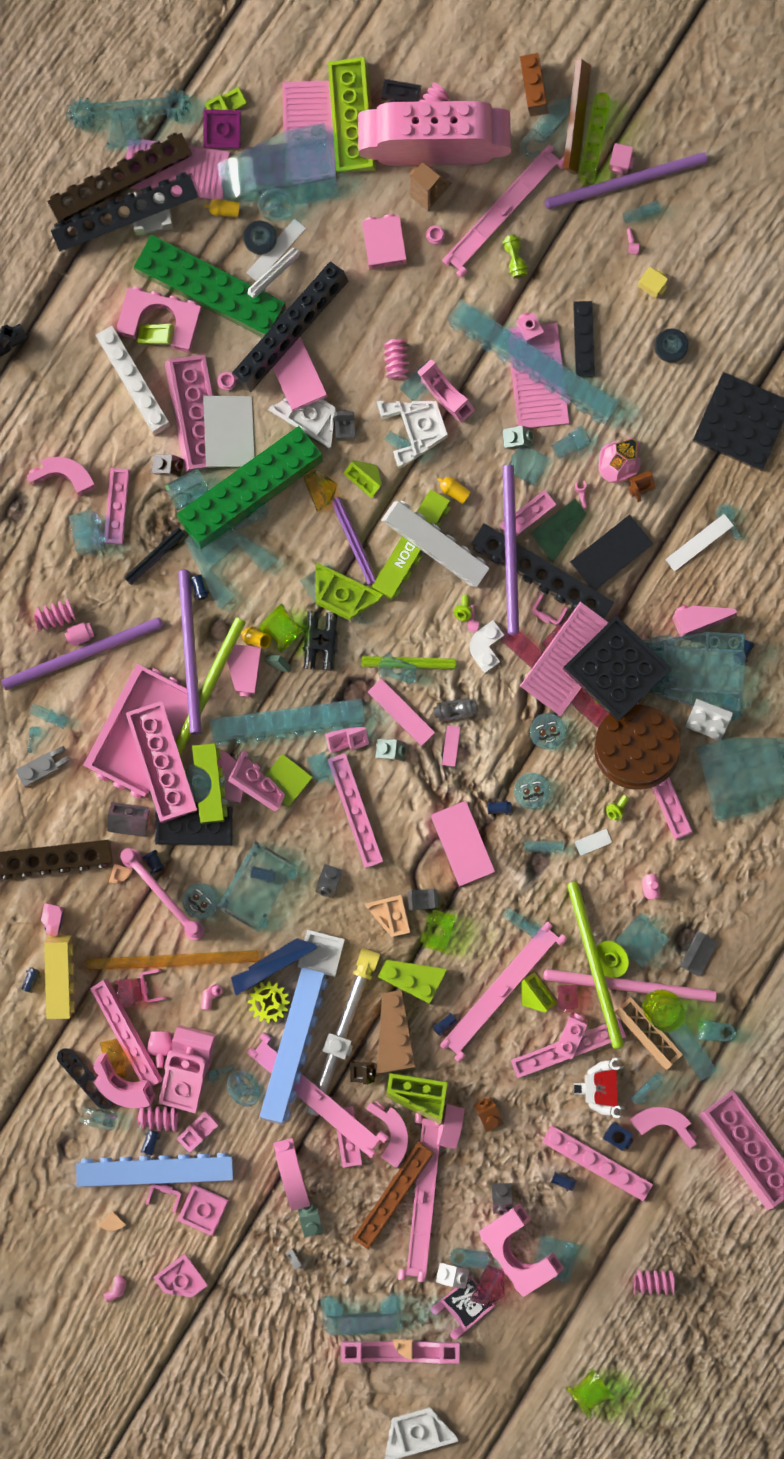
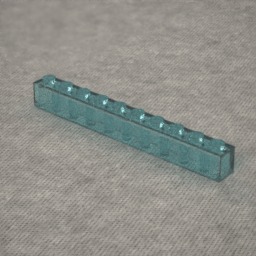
M460 299L449 315L448 322L451 328L456 331H463L466 333L465 336L473 342L477 340L481 343L483 349L488 352L492 350L503 362L509 361L513 364L512 367L521 373L524 371L536 383L538 381L545 385L544 388L551 393L556 392L560 395V399L568 404L570 402L573 403L579 412L583 414L588 413L596 423L606 425L618 408V401L462 299Z

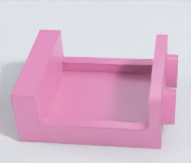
M388 214L384 218L369 217L362 221L369 270L406 264L399 216Z

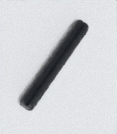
M179 527L176 528L125 576V580L130 585L136 582L185 536L184 532Z

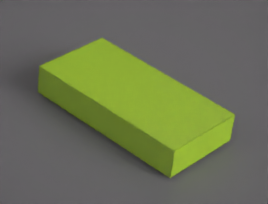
M171 324L140 325L137 343L140 345L172 344L174 326Z

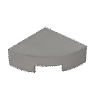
M293 1249L286 1252L287 1257L290 1259L294 1269H298L302 1266V1263Z

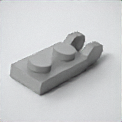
M64 746L48 752L16 769L15 771L23 786L27 787L70 762L69 756L62 758L57 763L53 759V757L65 751Z

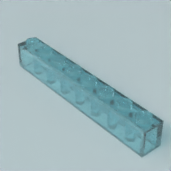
M362 699L210 719L212 741L217 746H227L232 741H236L237 744L247 743L248 739L254 738L256 741H264L269 736H274L275 739L285 738L286 734L291 733L294 736L305 735L306 731H312L313 734L322 733L324 729L331 728L332 731L343 729V726L354 728L362 727V724H365Z

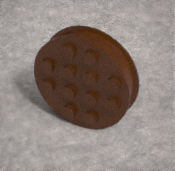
M636 704L619 722L610 714L603 719L596 733L595 759L601 772L613 783L634 790L652 788L664 782L675 770L680 753V736L675 724L666 714L656 708Z

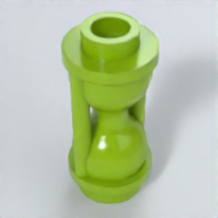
M515 234L506 236L505 240L502 241V245L512 257L509 264L510 274L513 278H521L528 274V266L525 260L519 256L521 239L516 237Z

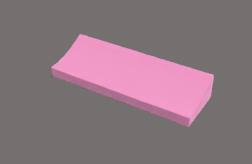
M205 355L168 359L165 363V369L185 474L215 468L206 466L203 396L213 395Z
M163 701L126 712L160 822L163 824L197 811Z
M732 1090L698 1114V1116L765 1208L769 1210L784 1200V1159L734 1090Z

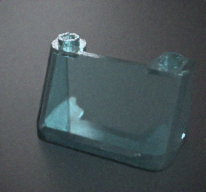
M255 841L217 908L257 932L261 929L264 931L269 923V920H267L268 914L289 879L293 880L298 872L296 869L297 865Z
M400 1292L391 1293L390 1296H386L381 1302V1312L343 1314V1307L338 1300L333 1299L332 1296H322L321 1298L323 1326L329 1335L394 1333L401 1327Z

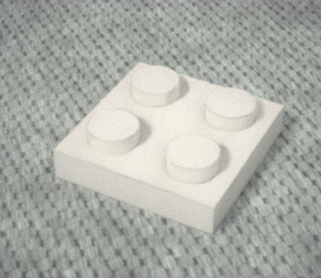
M696 699L685 727L721 741L733 713Z
M307 930L304 941L318 943L321 947L301 958L298 968L303 967L335 977L345 939Z

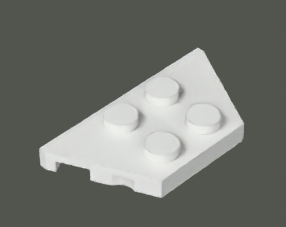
M284 398L283 401L269 407L268 410L295 428L300 426L307 436L330 450L336 410L334 406L322 399L292 412L287 399Z
M430 1407L393 1417L385 1459H398L457 1442L458 1438Z

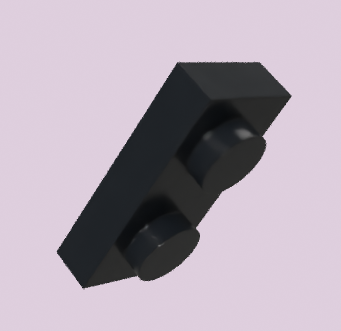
M384 79L381 99L397 100L398 102H419L421 85Z

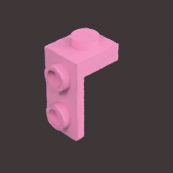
M575 1012V1014L570 1013L567 1024L556 1046V1053L569 1059L573 1058L589 1020H586V1016Z

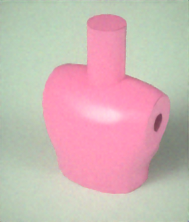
M657 874L645 875L643 878V891L647 899L661 898Z
M151 1032L147 1051L149 1055L156 1056V1068H163L164 1056H167L168 1052L172 1051L171 1032Z

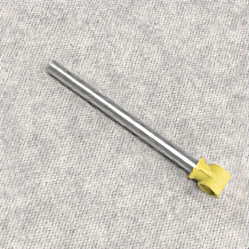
M362 947L356 963L357 969L353 972L356 978L335 1035L346 1039L367 979L371 980V973L376 968L380 953ZM331 1054L327 1055L317 1083V1087L325 1094L339 1057ZM309 1106L307 1113L318 1116L319 1114Z

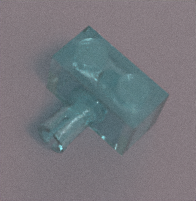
M189 764V769H186V776L188 781H190V789L195 804H198L209 795L212 782L205 770L195 767L194 764Z

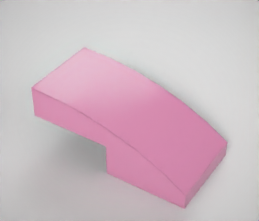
M365 727L346 728L325 734L328 749L331 753L347 747L352 751L369 745Z
M449 1104L444 1106L442 1125L439 1126L437 1145L456 1149L463 1124L464 1108Z
M206 1110L177 1140L190 1153L220 1123Z

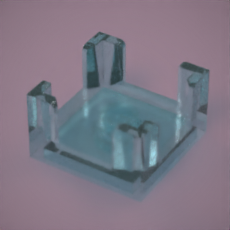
M641 912L614 942L623 946L628 956L640 968H643L670 939L659 932Z

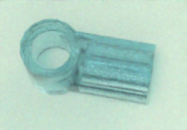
M579 426L569 432L568 436L552 444L551 447L560 460L576 450L579 451L587 447L592 441L583 426Z
M454 1248L450 1252V1261L456 1266L487 1269L488 1252ZM457 1251L464 1254L461 1262L453 1260V1254Z

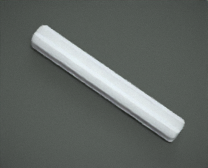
M296 248L288 251L248 289V295L256 298L299 257L300 251Z

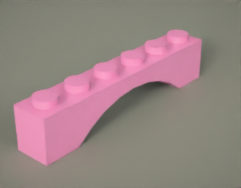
M342 1341L341 1362L459 1363V1342L413 1341V1360H410L397 1352L393 1341Z

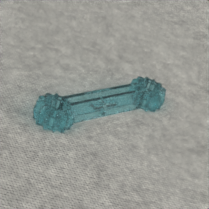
M174 88L172 89V94L166 91V97L90 104L89 98H86L83 102L82 97H79V102L72 99L73 105H67L69 111L66 112V116L69 117V124L74 123V128H78L81 125L82 130L85 129L86 124L91 127V121L168 114V120L174 117L175 121H178L179 116L185 119L184 113H190L188 107L191 106V101H188V94L183 95V90L176 93ZM173 102H179L180 106L178 108H172L171 104ZM80 110L87 111L84 116L77 115Z

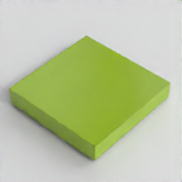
M284 754L279 757L265 775L285 794L282 803L288 808L313 778Z

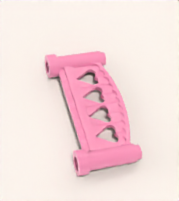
M124 849L121 852L123 864L137 871L185 926V934L190 940H200L205 933L204 926L198 921H191L143 867L141 864V854L137 850Z

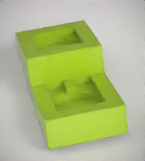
M236 87L228 93L220 94L204 104L207 109L239 110L248 105V102L241 88Z

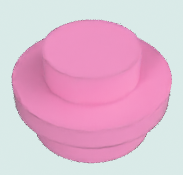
M431 226L426 232V238L431 244L437 245L443 242L445 232L440 226Z
M223 372L218 377V385L222 390L230 391L236 386L237 382L231 372Z

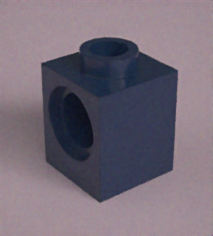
M611 1122L602 1139L623 1151L624 1148L628 1150L632 1144L633 1139L631 1137L633 1134L616 1123ZM616 1132L624 1134L623 1142L616 1143L614 1141V1134Z

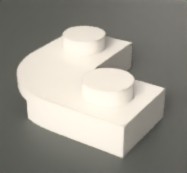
M493 620L478 630L470 641L471 656L484 674L500 663L499 659L490 649V646L504 637V634Z

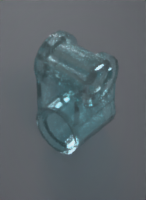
M699 1020L697 1039L728 1042L735 1035L734 1028L729 1024ZM725 1027L731 1032V1035H728L727 1038H724V1035L721 1034Z

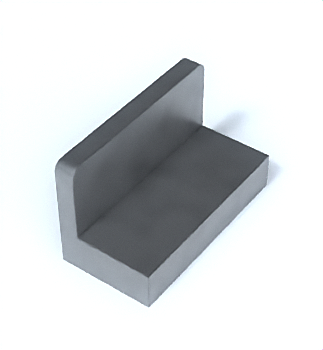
M111 802L107 831L145 837L149 807Z
M698 931L679 966L697 976H701L717 946V942Z

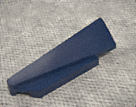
M300 938L294 939L249 966V970L232 976L231 980L235 995L242 994L320 948L321 945L304 941Z

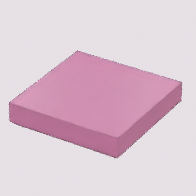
M193 1184L178 1221L213 1236L229 1200Z

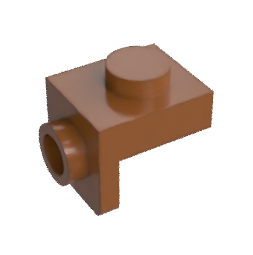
M650 470L629 478L631 486L628 487L631 497H635L637 502H641L640 494L656 489Z
M492 1097L482 1099L474 1105L486 1132L504 1124Z

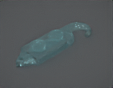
M571 96L559 101L555 100L548 108L549 113L543 114L532 126V129L520 143V150L524 156H537L540 151L528 152L527 145L532 139L537 142L547 141L566 120L570 113Z

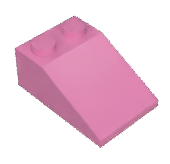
M684 605L676 609L677 611L672 619L680 638L683 639L733 619L737 614V610L704 606L688 607Z

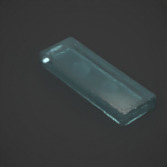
M685 1022L668 1032L700 1081L717 1071Z

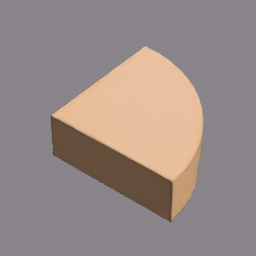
M114 864L109 883L125 881L131 875L133 869Z
M113 1211L99 1224L101 1228L109 1231L121 1229L126 1225Z
M393 1339L397 1352L404 1358L413 1360V1339Z

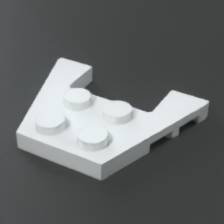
M395 401L396 403L377 402L382 420L396 415L402 416L411 443L409 447L393 451L398 469L403 468L448 437L436 401H412V403H400L399 401Z

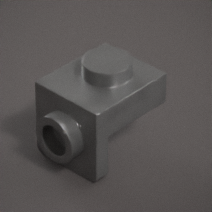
M344 410L335 413L336 442L355 441L354 412Z
M324 864L315 892L324 897L333 898L343 870Z
M436 888L407 891L409 910L438 908L439 895Z
M511 1183L492 1184L493 1214L503 1215L512 1209Z

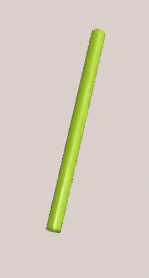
M235 618L199 691L200 716L246 624V621L240 618ZM189 714L176 738L180 757L191 736Z
M578 881L567 884L611 1043L613 1048L618 1050L623 1048L624 1042Z

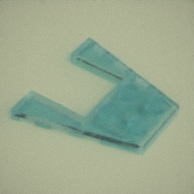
M230 528L203 549H200L190 536L185 539L219 610L231 602L234 596L210 569L239 545L263 573L278 561L233 528Z

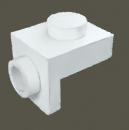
M329 1033L322 1051L345 1059L346 1056L350 1055L353 1045H350V1040Z
M440 1263L436 1282L465 1289L469 1269Z

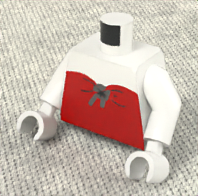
M621 1057L597 1063L588 1070V1075H585V1083L573 1084L574 1095H585V1102L589 1103V1107L601 1115L624 1118L618 1112L620 1109L625 1110V1108L618 1106L617 1070L623 1068V1066L619 1067L617 1065V1060L622 1059Z

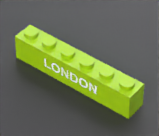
M430 489L417 512L426 518L425 521L430 525L434 523L440 528L442 523L439 521L442 516L446 517L451 509L449 506L450 500ZM402 536L372 585V589L383 594L384 597L391 601L394 597L398 598L403 589L400 586L403 581L407 582L412 575L410 571L412 566H417L422 558V555H420L422 550Z

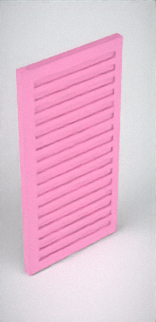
M329 81L283 82L285 182L335 181V150Z
M129 138L127 160L134 157L133 154L139 150L146 151L150 149V145L157 141ZM189 146L192 152L191 157L130 188L139 190L148 186L154 188L159 186V182L165 179L172 181L176 179V175L186 172L187 174L192 173L200 192V196L197 198L209 200L223 199L230 151ZM167 147L164 153L172 155L175 150L172 147ZM150 156L147 161L150 164H154L158 161V158ZM134 164L131 167V171L135 173L141 170V166L138 164ZM175 185L172 187V191L175 194H181L182 188Z
M557 323L540 325L544 332L543 337L527 345L518 328L507 329L518 426L536 428L568 425L569 417Z
M580 602L520 687L557 713L558 716H561L582 688L563 670V667L608 622Z

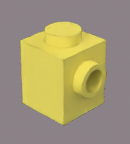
M649 266L638 281L637 286L656 299L659 294L662 296L667 290L668 286L666 284L668 279L662 271H656Z

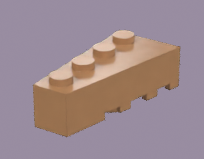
M423 162L420 166L416 165L410 172L411 198L427 211L430 210L452 184L439 172Z
M402 990L382 993L376 1074L415 1067Z

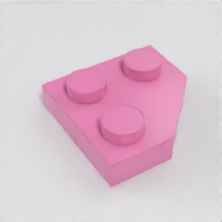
M186 1254L153 1277L166 1294L193 1297L208 1286Z

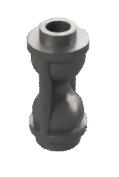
M470 698L438 702L437 707H433L435 718H439V722L473 717V714H477L475 699Z

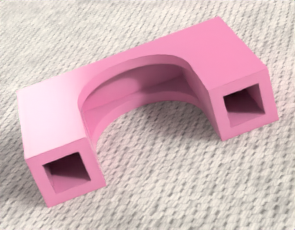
M139 287L127 288L116 333L119 336L136 340L140 322L145 313L151 309L163 308L170 311L176 318V327L171 344L172 349L191 353L202 309L194 301L186 303L180 301V298L175 296L167 298L155 291L147 293Z
M518 1204L482 1228L479 1234L482 1241L492 1251L493 1257L503 1267L506 1276L513 1282L516 1291L524 1297L557 1276L565 1268L554 1252L535 1264L523 1263L513 1255L510 1248L512 1233L531 1220L522 1205Z

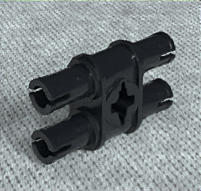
M307 611V627L303 630L305 633L304 647H302L303 652H305L303 668L308 669L310 661V669H316V653L321 651L324 653L322 670L327 671L328 663H330L329 671H334L335 654L338 652V635L340 634L337 630L338 615L333 613V620H331V612H327L326 629L320 630L318 629L319 612L314 611V619H312V611ZM320 636L323 637V640H326L322 645L315 641L319 640Z

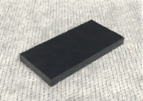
M629 514L572 559L570 563L589 587L597 590L649 549L653 543Z
M196 806L197 811L163 824L160 822L156 811L155 845L232 846L233 807H227L228 816L224 817V822L207 824L200 823L199 806Z

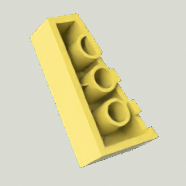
M48 935L44 942L46 1019H70L72 1013H75V1001H72V994H74V982H72V975H74L72 935H58L56 937Z

